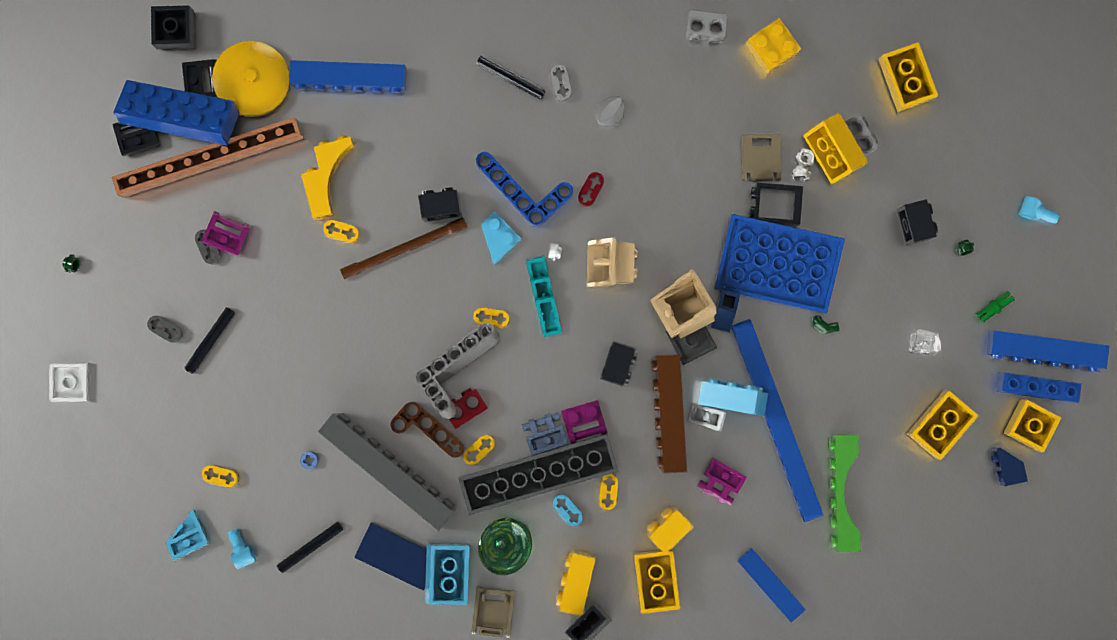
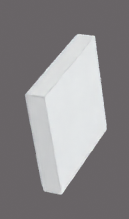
M50 363L49 402L89 401L90 363Z

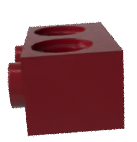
M469 388L461 393L462 398L457 401L455 398L452 399L455 406L462 410V415L459 418L453 417L449 419L455 429L488 409L477 389L472 390ZM472 396L478 399V405L474 408L468 405V399Z

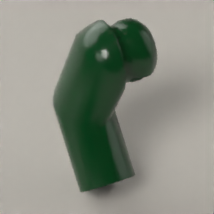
M819 315L812 318L813 328L821 334L839 331L838 322L827 324Z

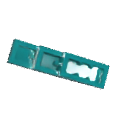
M543 255L526 259L543 337L560 334L562 330L545 257Z

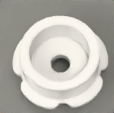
M803 148L797 153L796 160L799 161V165L811 166L814 163L815 155L808 148Z
M803 165L796 166L792 170V175H794V180L806 181L811 174V171Z
M551 243L548 258L553 259V261L561 256L562 248L559 247V243Z

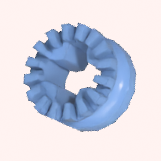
M307 451L301 456L300 463L304 468L312 469L318 463V456L312 451ZM307 455H310L311 458L314 457L315 461L312 462V465L304 462Z

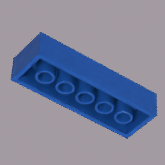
M126 80L113 111L120 124L226 146L239 115L234 101L131 80Z

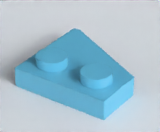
M495 211L481 224L494 264L521 240L516 232Z
M195 510L189 512V516L178 526L175 534L171 535L166 541V546L174 561L210 544Z

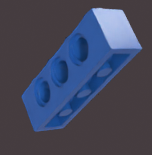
M998 373L996 392L1079 403L1082 384L1011 373Z

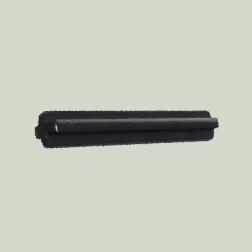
M484 56L478 58L477 65L540 100L544 97L545 90Z
M228 307L224 309L185 365L184 369L187 372L193 374L234 316L235 312Z
M336 522L277 564L278 570L284 573L343 531L342 525Z

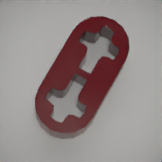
M593 172L587 177L578 195V201L582 206L589 207L595 202L604 184L602 174ZM597 176L599 177V182L601 183L600 185L596 184L595 187L592 189L590 188L592 185V181L590 179H595ZM589 190L592 191L590 194L592 200L584 203L581 196L586 195Z

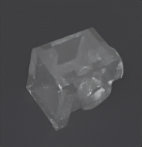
M917 329L910 334L909 353L933 356L939 351L941 346L939 333Z

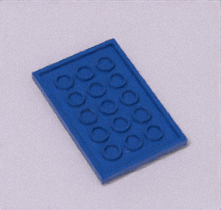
M731 213L714 289H723L749 297L827 313L845 238Z

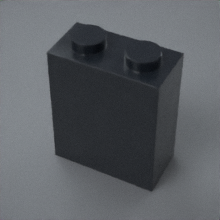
M593 604L565 633L572 640H593L612 619L600 606Z

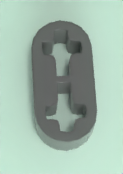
M199 230L195 235V242L203 260L208 264H217L221 260L220 250L202 243L200 239L206 230ZM209 248L213 253L217 254L214 256L215 260L208 259L210 255Z
M152 316L147 322V327L151 332L169 342L174 343L182 339V329L161 316ZM160 320L159 324L164 326V328L161 329L156 327L154 329L155 325L153 324V321ZM167 329L172 331L176 329L177 337H172L171 339V334L166 332Z

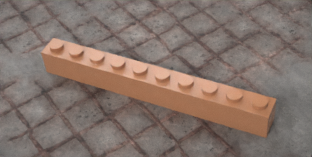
M292 117L229 139L227 146L213 143L111 178L117 195L125 198L304 139L299 121Z

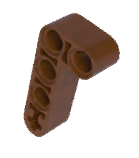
M417 402L405 404L390 423L391 429L395 433H403L412 424H415L451 457H459L465 451L463 442ZM410 405H415L418 409L415 416H411L408 413ZM426 417L432 420V426L428 429L422 425V421ZM398 419L403 420L405 423V427L402 430H398L395 427V422ZM439 430H443L446 433L444 441H439L436 437ZM450 437L453 438L451 441L453 445H460V453H452L453 448L449 444L447 447L444 446L450 440Z

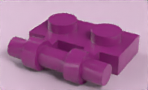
M712 458L704 472V475L710 478L709 481L706 483L700 479L697 486L703 489L704 493H710L717 497L721 503L725 502L731 505L734 498L728 495L729 492L733 491L738 494L747 477ZM718 482L725 488L723 491H720L713 487L714 483Z

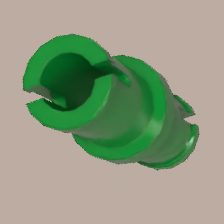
M1006 291L996 300H991L989 305L981 311L977 312L978 318L983 316L980 321L985 323L996 313H1001L1004 307L1014 302V297H1009L1011 293Z

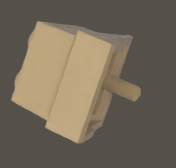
M616 238L588 241L587 287L605 288L610 285L633 283L634 279H637V267H634V259H637L638 250L635 248V243L616 242Z
M694 269L674 281V284L650 300L671 338L678 334L681 339L714 322V315L717 314L713 301Z

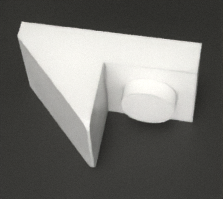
M693 403L688 422L721 431L726 412Z

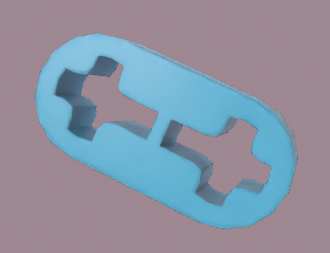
M558 494L553 499L555 510L570 526H578L583 519L581 511L566 495ZM558 498L561 500L566 499L565 505L568 507L567 510L562 506L557 507ZM569 510L573 514H579L578 522H571L569 520L571 518V516L568 514Z

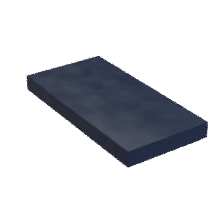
M371 522L354 558L423 591L425 589L427 548Z

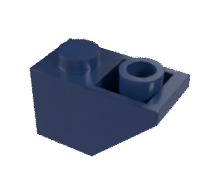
M723 289L720 290L716 304L717 314L714 315L715 321L712 322L711 328L730 332L741 294Z
M992 447L991 460L997 469L995 471V478L1001 486L1028 481L1024 462L1000 447Z

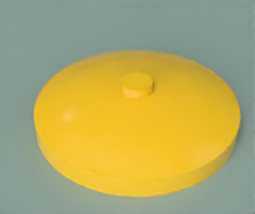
M244 41L230 46L219 56L213 68L212 82L217 97L234 101L240 116L260 117L273 112L285 100L289 91L290 75L285 60L274 48L262 42Z

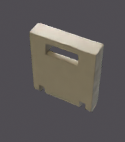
M781 134L741 135L742 181L747 180V173H750V181L773 180V173H776V180H781ZM770 138V146H752V139Z
M477 587L471 634H475L476 626H480L479 635L502 637L503 629H506V638H510L515 591ZM486 593L505 595L504 601L485 599Z

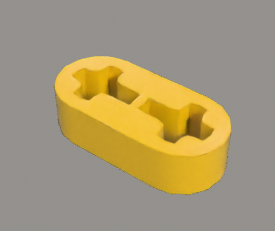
M329 220L323 226L324 233L327 236L347 243L356 242L360 236L359 230L356 227L339 221ZM335 224V227L340 229V232L333 231L330 234L328 226ZM353 229V233L356 235L348 239V236L343 234V231L350 232Z
M478 308L473 314L474 321L479 325L490 323L494 327L503 328L509 323L508 314L502 310ZM484 311V314L490 316V319H483V322H480L477 314ZM500 314H503L506 322L503 321L500 325L497 320H492L493 316L499 317Z
M490 435L480 437L464 452V461L468 465H475L495 447L494 438ZM483 439L491 440L490 448L485 447L483 450L479 448L483 445ZM478 450L479 453L475 456L477 460L469 461L467 459L469 457L468 452L474 453Z
M216 465L204 467L201 474L206 482L224 487L235 486L239 481V475L236 471ZM212 468L213 472L219 474V476H213L210 479L206 473ZM231 473L234 481L227 483L228 480L222 478V475L228 476Z
M613 474L604 475L601 478L599 504L604 510H611L616 506L618 479ZM608 477L615 481V484H611L610 491L607 490V484L604 483V480H607ZM607 493H610V500H613L609 507L602 503V500L606 499Z

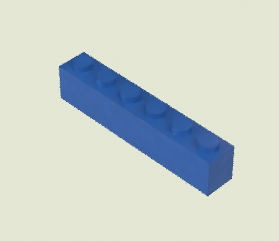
M290 60L289 83L296 90H306V87H313V90L317 91L332 88L333 91L351 89L353 92H363V89H368L373 93H382V90H389L390 93L400 94L401 91H406L407 68L402 64Z
M989 331L987 354H991L994 359L1004 360V356L1012 357L1011 361L1023 362V359L1031 360L1030 363L1042 365V362H1050L1049 366L1061 367L1062 364L1069 365V369L1080 370L1081 367H1088V371L1100 372V369H1107L1109 346L1002 331Z

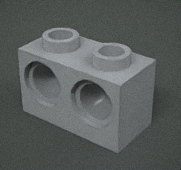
M689 10L686 37H690L692 41H701V39H708L711 43L724 41L728 14ZM699 23L702 29L694 30L692 24ZM718 25L721 31L715 33L711 30V26Z
M858 114L845 121L849 130L850 124L858 126L859 130L857 133L850 130L858 145L860 140L867 142V149L860 147L864 155L878 148V140L867 128L869 124L865 117H861Z

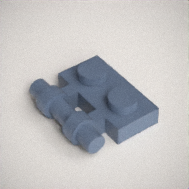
M558 412L554 414L548 413L545 414V417L536 420L533 418L528 420L529 422L522 424L524 432L531 430L533 434L526 437L531 455L568 444L563 426L555 427L553 423L560 420ZM548 424L549 430L538 433L537 427Z

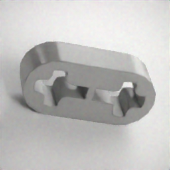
M555 65L550 71L554 94L559 101H567L571 97L568 72L563 65ZM557 69H560V72H564L562 74V81L558 80V76L553 75ZM562 84L564 90H568L565 97L557 93L560 92V85Z

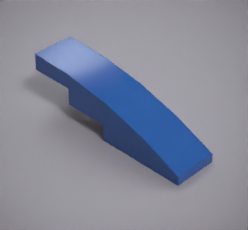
M753 549L749 550L738 560L739 564L791 623L806 611Z

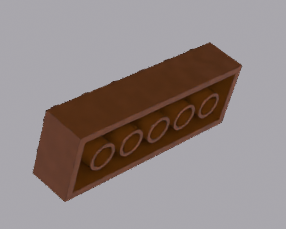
M680 354L655 356V360H651L652 372L656 374V379L652 380L653 391H657V399H654V410H658V418H655V430H659V437H656V448L660 449V456L657 457V467L663 473L687 472Z

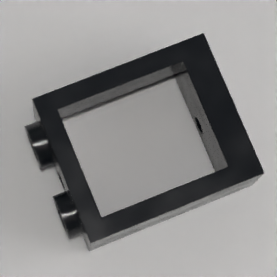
M757 182L755 187L751 189V199H754L753 206H750L749 217L787 226H799L803 186ZM760 191L792 193L791 219L759 217Z

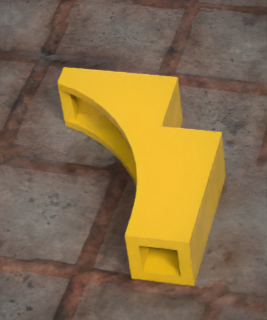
M347 135L339 136L333 142H329V140L319 142L318 146L314 147L319 169H316V167L305 170L306 173L301 174L312 217L315 220L334 215L330 198L333 173L344 155L355 147L353 139L347 137Z

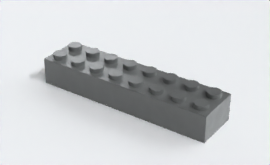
M333 413L318 432L439 531L456 511L453 508L455 504L448 498L442 499L439 496L440 492L433 486H426L424 484L425 480L417 473L413 475L409 472L410 467L404 462L398 463L394 459L395 455L388 449H381L379 447L380 443L376 439L365 436L366 431L358 425L353 426L350 423L351 419L344 413Z
M606 433L467 474L458 479L468 513L472 515L618 472L608 434Z

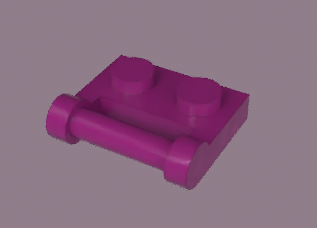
M214 211L201 242L238 257L250 225L246 223L243 225ZM218 222L236 229L241 234L239 236L215 226V223Z
M598 400L561 411L571 444L576 443V440L607 433ZM598 420L599 426L573 433L572 427Z

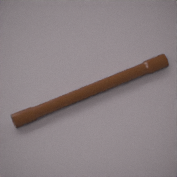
M463 217L415 239L358 263L341 268V274L345 280L389 259L448 234L467 228V224Z

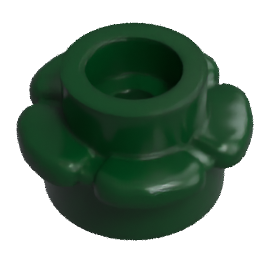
M963 240L958 243L956 251L959 252L960 256L970 254L974 251V243L969 242V240Z
M73 254L65 257L62 263L64 270L69 273L77 272L80 267V259Z

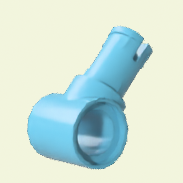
M1025 196L1019 215L1026 219L1035 220L1041 218L1053 224L1058 221L1060 214L1045 208L1041 204V200L1031 196Z
M235 529L228 532L227 534L233 547L231 558L235 567L240 569L256 562L253 549L244 544L239 530Z

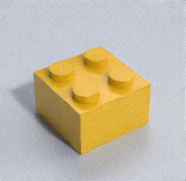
M780 18L754 34L746 42V46L767 75L797 55L801 50Z
M1020 400L1003 434L1037 452H1044L1061 417L1029 400Z

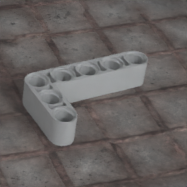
M490 323L481 324L418 370L415 375L416 382L434 409L444 419L453 418L457 408L441 384L499 342L500 335Z

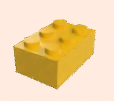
M919 42L883 54L878 59L897 113L927 103L938 97Z
M840 113L822 121L803 135L831 185L868 163Z
M944 390L909 430L907 435L935 459L942 460L979 415L952 392Z
M669 506L661 512L662 517L658 521L654 519L646 527L648 529L646 531L648 537L664 554L693 528L691 523L674 506L671 508Z
M672 548L666 554L661 550L633 553L641 614L680 609Z
M572 549L571 554H567L565 567H568L567 573L563 572L561 586H564L563 592L559 591L556 605H559V611L582 616L596 559L595 554Z

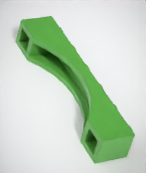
M832 435V439H829V449L832 450L829 466L830 470H833V478H830V489H833L830 506L834 508V516H831V528H834V536H831V546L837 552H861V533L848 514L844 497L847 473L853 461L859 455L858 435Z

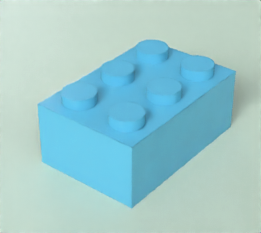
M709 379L708 382L702 381L698 404L764 416L768 393L762 392L763 388L746 385L744 389V385L727 382L726 385V382Z
M427 543L425 602L427 604H468L469 545Z

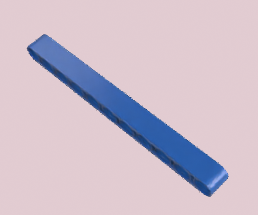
M750 319L732 325V331L752 385L763 388L762 392L768 393L764 417L804 522L819 518L823 516L822 509Z

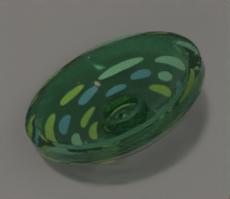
M506 517L495 520L487 526L480 537L478 545L480 561L487 570L494 574L510 575L515 573L525 565L531 554L532 537L526 525L517 519Z

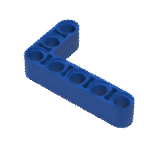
M481 152L476 157L478 168L534 227L543 225L573 196L571 184L562 182L536 204L491 154ZM488 157L490 159L489 165H480L481 158ZM501 171L503 173L502 179H493V173ZM514 185L516 187L515 193H506V187ZM567 187L570 190V194L565 197L561 196L559 190ZM521 199H526L529 201V205L526 208H520L518 202ZM548 200H553L556 206L554 209H547L545 203ZM534 213H539L542 219L539 222H533L531 216Z

